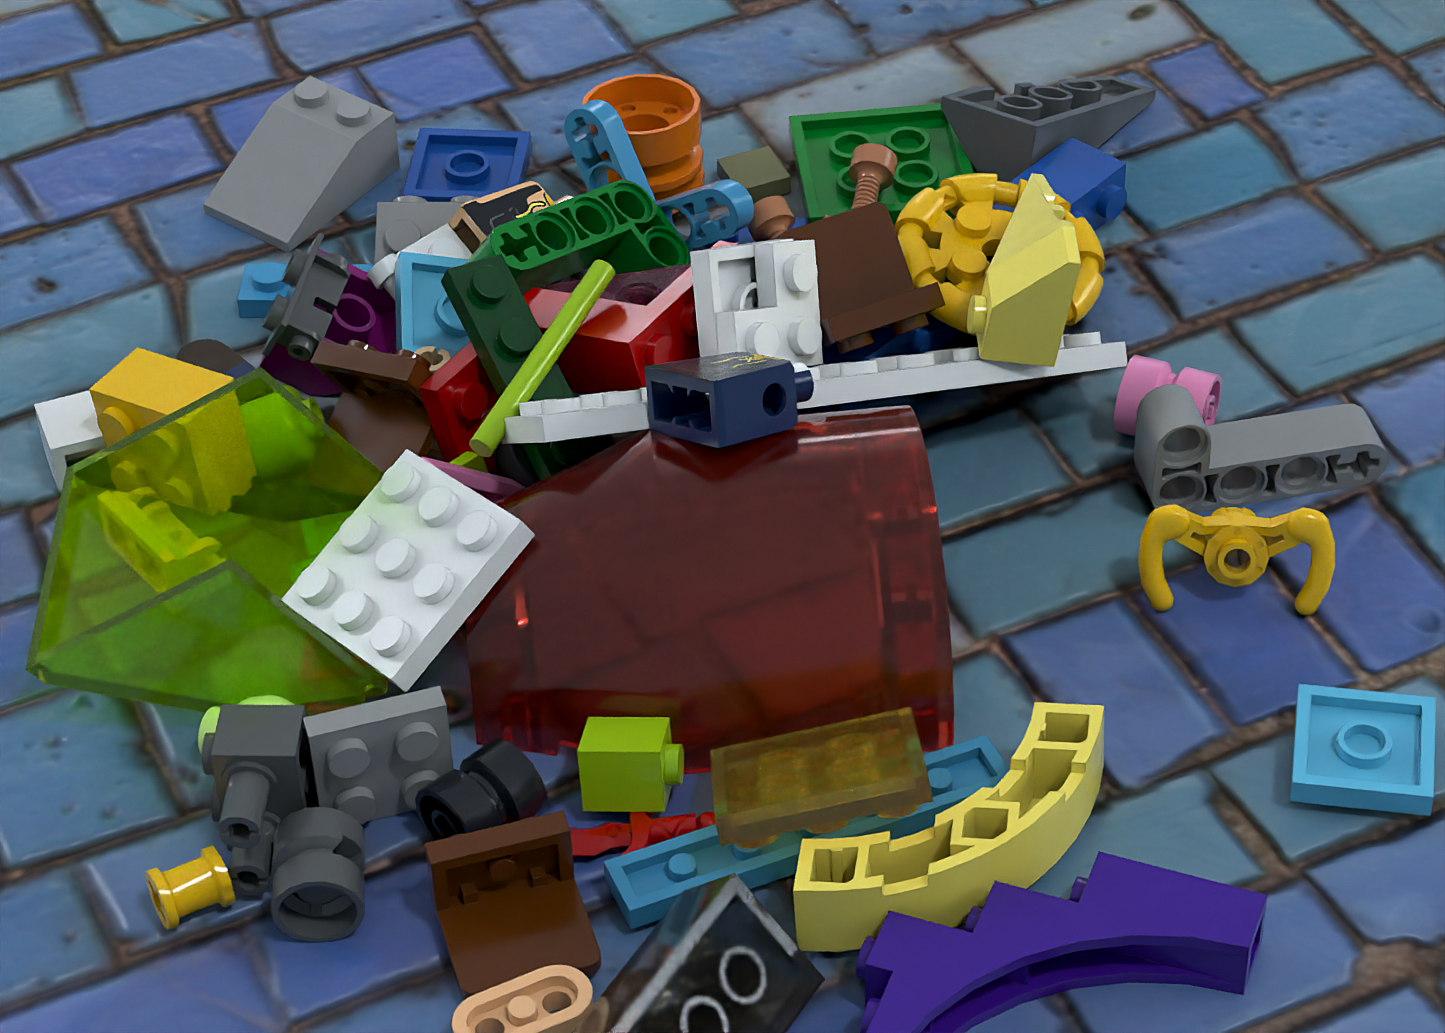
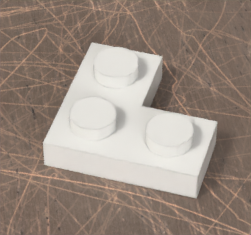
M814 240L754 245L758 308L716 313L718 353L750 352L790 360L792 364L799 362L804 363L806 366L823 364L822 330L817 284L818 270Z

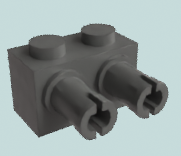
M221 704L215 733H205L202 746L203 771L205 775H214L215 778L211 794L212 819L214 822H219V836L227 844L228 851H232L228 874L232 882L233 891L252 896L260 895L267 891L273 864V836L278 823L290 813L304 808L317 807L303 718L306 717L305 705Z

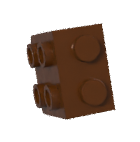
M871 203L781 233L776 238L793 239V241L814 240L822 349L836 345L839 355L875 343L872 332L890 326L894 337L929 325L927 313L945 306L938 282L915 289L887 207L882 203Z
M349 340L347 345L320 341L311 363L342 391V394L326 425L325 432H323L318 442L315 453L306 468V477L317 486L368 496L382 479L384 473L393 466L406 449L419 457L427 456L435 435L418 387L433 375L429 370L431 364L419 354L405 349H397L395 354L379 352L374 347L357 340Z
M564 811L525 818L504 825L466 834H457L449 838L424 843L431 901L459 991L464 1000L474 994L545 966H571L580 970L586 976L596 973L601 968V951L574 877L571 830Z

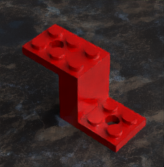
M718 241L711 248H719L739 244ZM691 266L647 306L602 298L598 299L556 360L572 392L586 395L611 391L638 390L639 388L646 387L645 366L700 358ZM532 287L523 295L542 334L548 329L572 293ZM470 341L418 387L442 458L447 463L466 451L474 452L469 445V441L499 399ZM644 429L651 446L661 448L672 438L671 436L651 432L650 429ZM496 449L490 457H483L490 474H495L498 471L495 463Z

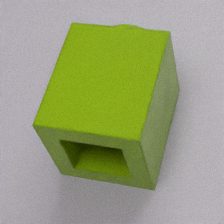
M588 717L577 750L583 811L665 812L672 785H682L684 776L682 744H672L670 717Z

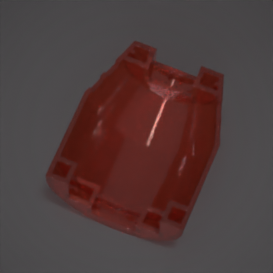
M909 405L798 415V421L792 429L721 448L644 429L494 503L520 519L535 536L465 620L477 745H485L493 739L501 738L511 742L521 751L557 756L560 746L579 747L588 717H670L672 744H682L684 774L929 752L954 745L952 647L941 534L927 452L917 417Z

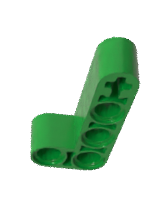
M619 180L497 226L465 264L502 254L523 295L532 287L541 288L590 268L595 260H603L615 270L613 279L629 297L636 301L648 303L652 302L688 265L690 254L685 241L647 191L634 182Z

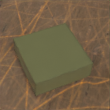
M769 146L717 159V175L720 180L731 179L739 182L747 189L753 203L766 197L781 196L791 192V176Z

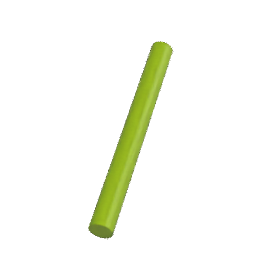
M595 260L469 441V445L475 453L483 457H490L505 436L504 418L519 416V403L530 400L615 276V270L609 263L603 260Z

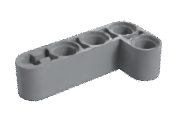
M1166 384L1148 392L1140 401L1137 409L1134 462L1155 509L1164 505L1176 504L1188 511L1198 513L1216 510L1221 507H1235L1359 487L1377 479L1386 470L1389 462L1388 453L1367 413L1362 407L1355 404H1339L1205 425L1191 393L1180 385Z

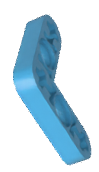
M591 100L568 113L564 122L566 140L588 191L609 184L607 178L608 170L616 171L623 180L634 182L643 187L675 229L676 227L672 220L673 209L681 211L686 216L691 228L690 235H683L677 229L676 231L685 241L689 250L726 239L748 226L754 217L752 197L745 187L731 179L720 180L656 201L616 109L608 102ZM595 124L598 133H592L589 125ZM608 151L610 157L602 160L600 155ZM718 204V206L726 205L730 213L719 214L710 219L708 209Z

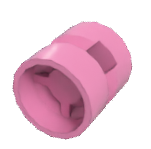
M1135 354L1130 359L1120 383L1114 411V430L1119 433L1135 436L1137 409L1140 401L1151 390L1166 384H1177L1185 387L1191 393L1205 425H1213L1221 396V376L1185 367L1178 374H1175L1170 363Z

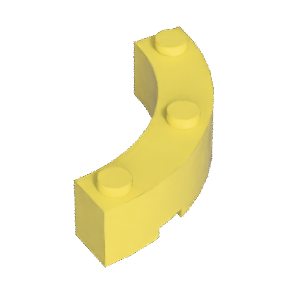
M1034 702L1030 724L1022 742L1010 759V770L994 788L982 787L962 802L937 814L933 827L894 840L890 838V831L834 839L802 838L793 888L797 951L844 952L861 949L867 936L877 938L889 911L954 928L966 923L973 906L984 907L994 881L1024 889L1034 884L1059 861L1073 844L1091 814L1099 792L1104 766V706Z

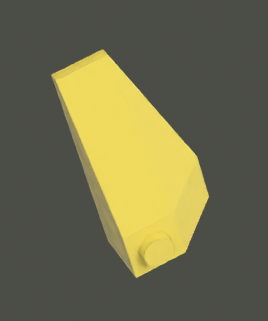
M1031 173L989 265L982 294L972 295L969 302L967 330L969 333H976L979 357L983 360L1054 367L1081 267L1075 227L1071 221L1063 220L1065 210L1062 205L1054 204L1055 193L1043 174Z

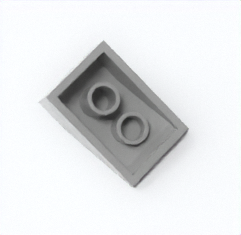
M309 76L271 104L203 203L204 213L289 253L400 168L394 113Z

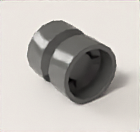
M310 807L290 813L278 823L273 836L274 876L272 879L271 897L273 922L281 932L297 940L317 943L332 942L346 937L360 926L365 915V883L363 876L365 870L364 829L356 818L338 809Z

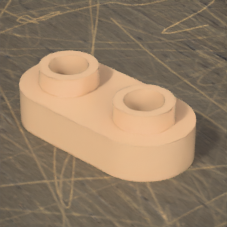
M566 965L545 966L474 994L462 1001L454 1011L452 1030L453 1033H582L590 1025L594 1016L592 985L588 977L574 967ZM554 1010H560V1011L555 1012V1013H553V1014L550 1013V1012H552V1011H554Z

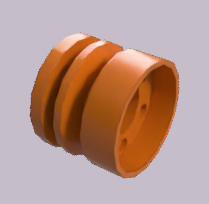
M633 74L616 77L596 85L583 97L581 106L591 100H602L608 102L616 109L656 201L704 186L705 174L702 167L704 156L703 149L699 144L702 134L701 101L694 87L680 79L661 74ZM595 124L589 125L592 133H598ZM608 151L600 155L602 160L610 157ZM608 170L607 178L609 184L623 180L616 171ZM673 209L672 214L678 212V210Z

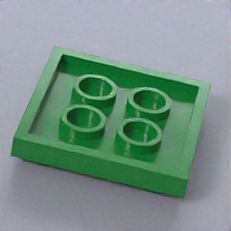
M941 103L789 116V136L807 224L823 219L825 214L834 216L852 209L857 185L850 180L848 172L853 151L862 144L875 143L883 145L892 150L897 157L898 163L893 183L887 189L879 191L877 202L887 207L893 225H895L905 205L923 189L928 187L937 190L941 181L946 178L973 173L971 161L940 107ZM949 210L946 211L953 220L956 218Z

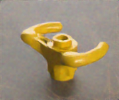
M1169 504L1158 507L1149 514L1140 536L1138 566L1141 584L1152 607L1158 611L1170 609L1174 601V596L1165 578L1162 561L1163 546L1172 539L1202 555L1207 572L1218 583L1232 587L1252 584L1265 572L1269 557L1291 549L1302 542L1309 545L1311 549L1310 568L1307 579L1294 601L1296 610L1303 615H1312L1316 612L1330 588L1335 569V540L1329 520L1322 512L1311 508L1302 507L1276 517L1262 518L1256 517L1254 512L1245 507H1221L1213 511L1212 516L1203 517L1176 504Z

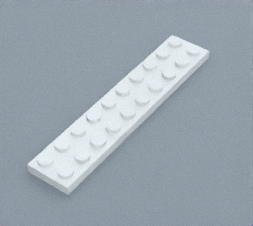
M1100 331L1071 335L1064 334L1054 367L983 360L979 357L978 346L927 351L922 354L879 357L858 362L816 365L809 368L814 382L813 395L810 400L797 403V409L1124 367L1128 365L1125 341L1101 343ZM646 387L639 388L638 390L611 391L579 395L580 397L519 403L520 416L504 418L505 436L502 439V444L552 442L650 429ZM705 393L709 400V393Z

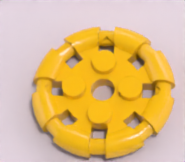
M993 173L957 175L942 180L937 190L928 187L923 189L900 212L894 228L915 289L935 282L939 284L945 306L929 312L939 321L961 332L976 336V333H969L967 330L969 302L972 295L982 294L986 273L991 263L987 260L986 256H994L1028 180L1020 178L1019 184L998 181V174ZM1055 193L1054 204L1062 205L1065 210L1063 220L1071 221L1075 227L1081 267L1065 324L1072 326L1091 310L1100 296L1104 282L1100 273L1105 269V259L1100 241L1086 218L1074 217L1070 213L1071 204ZM993 204L1014 208L1013 213L992 209ZM949 210L956 218L953 220L946 211ZM946 277L951 281V283H950V282L944 283Z

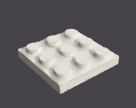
M406 449L393 466L384 473L382 479L354 513L344 521L339 531L311 565L300 574L296 583L281 601L300 618L406 693L535 534L517 517Z

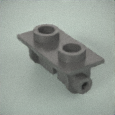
M320 232L306 253L299 249L294 251L283 273L281 282L289 285L290 288L286 297L279 294L276 295L263 321L262 328L271 331L262 352L264 356L269 355L277 342L287 347L288 353L293 358L305 361L310 359L311 355H314L320 341H323L333 315L313 306V303L334 312L345 285L350 278V271L347 268L348 262L343 256L336 253L326 255L318 251L324 234Z

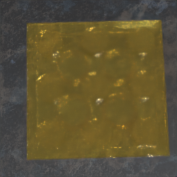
M911 707L710 749L714 818L721 847L737 843V846L740 848H758L776 841L779 834L806 828L810 833H829L845 827L849 823V819L877 814L879 817L886 819L899 818L917 811L919 804L933 802L929 777Z

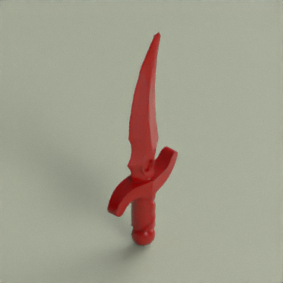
M709 811L701 813L697 819L695 813L650 818L656 812H629L630 823L604 822L592 828L571 827L573 856H595L609 850L628 847L626 851L620 854L621 856L720 823L722 820L719 815Z

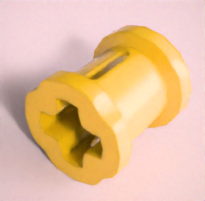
M214 845L202 848L199 858L161 872L157 867L145 871V879L150 897L162 924L167 930L178 927L181 917L210 905L219 903L222 907H228L235 904L236 899L231 879Z

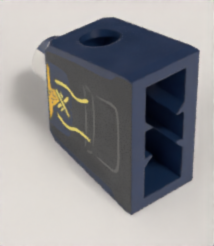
M732 352L645 366L650 431L717 448L794 428L798 421L797 403L810 400L814 391L812 374L804 363L792 364L790 360L750 352ZM705 393H709V400Z

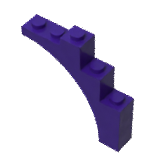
M1099 851L1089 877L1078 876L1076 878L1069 900L994 881L984 907L973 906L971 908L964 931L889 911L877 938L872 936L865 938L857 961L856 977L865 980V1011L861 1021L860 1033H965L972 1027L1026 1002L1072 989L1129 982L1186 984L1244 995L1262 943L1268 895Z

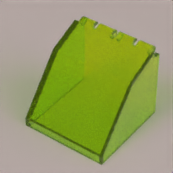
M258 367L66 468L25 670L48 685L206 713L213 706L221 707V704H238L254 696L275 695L285 698L295 705H305L306 716L364 704L365 698L384 695L388 690L389 680L328 638L281 600L296 583L300 574L311 565L339 531L344 521L354 513L379 483L384 473L262 367Z

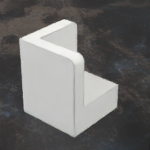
M89 390L34 404L44 452L59 494L72 491L66 461L107 451L102 432L97 424V415Z

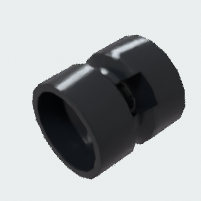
M496 738L463 759L460 771L453 769L449 773L442 774L419 790L415 803L422 826L430 839L436 841L457 834H466L520 821L525 818L540 816L546 811L548 797L541 776L526 755L511 742Z

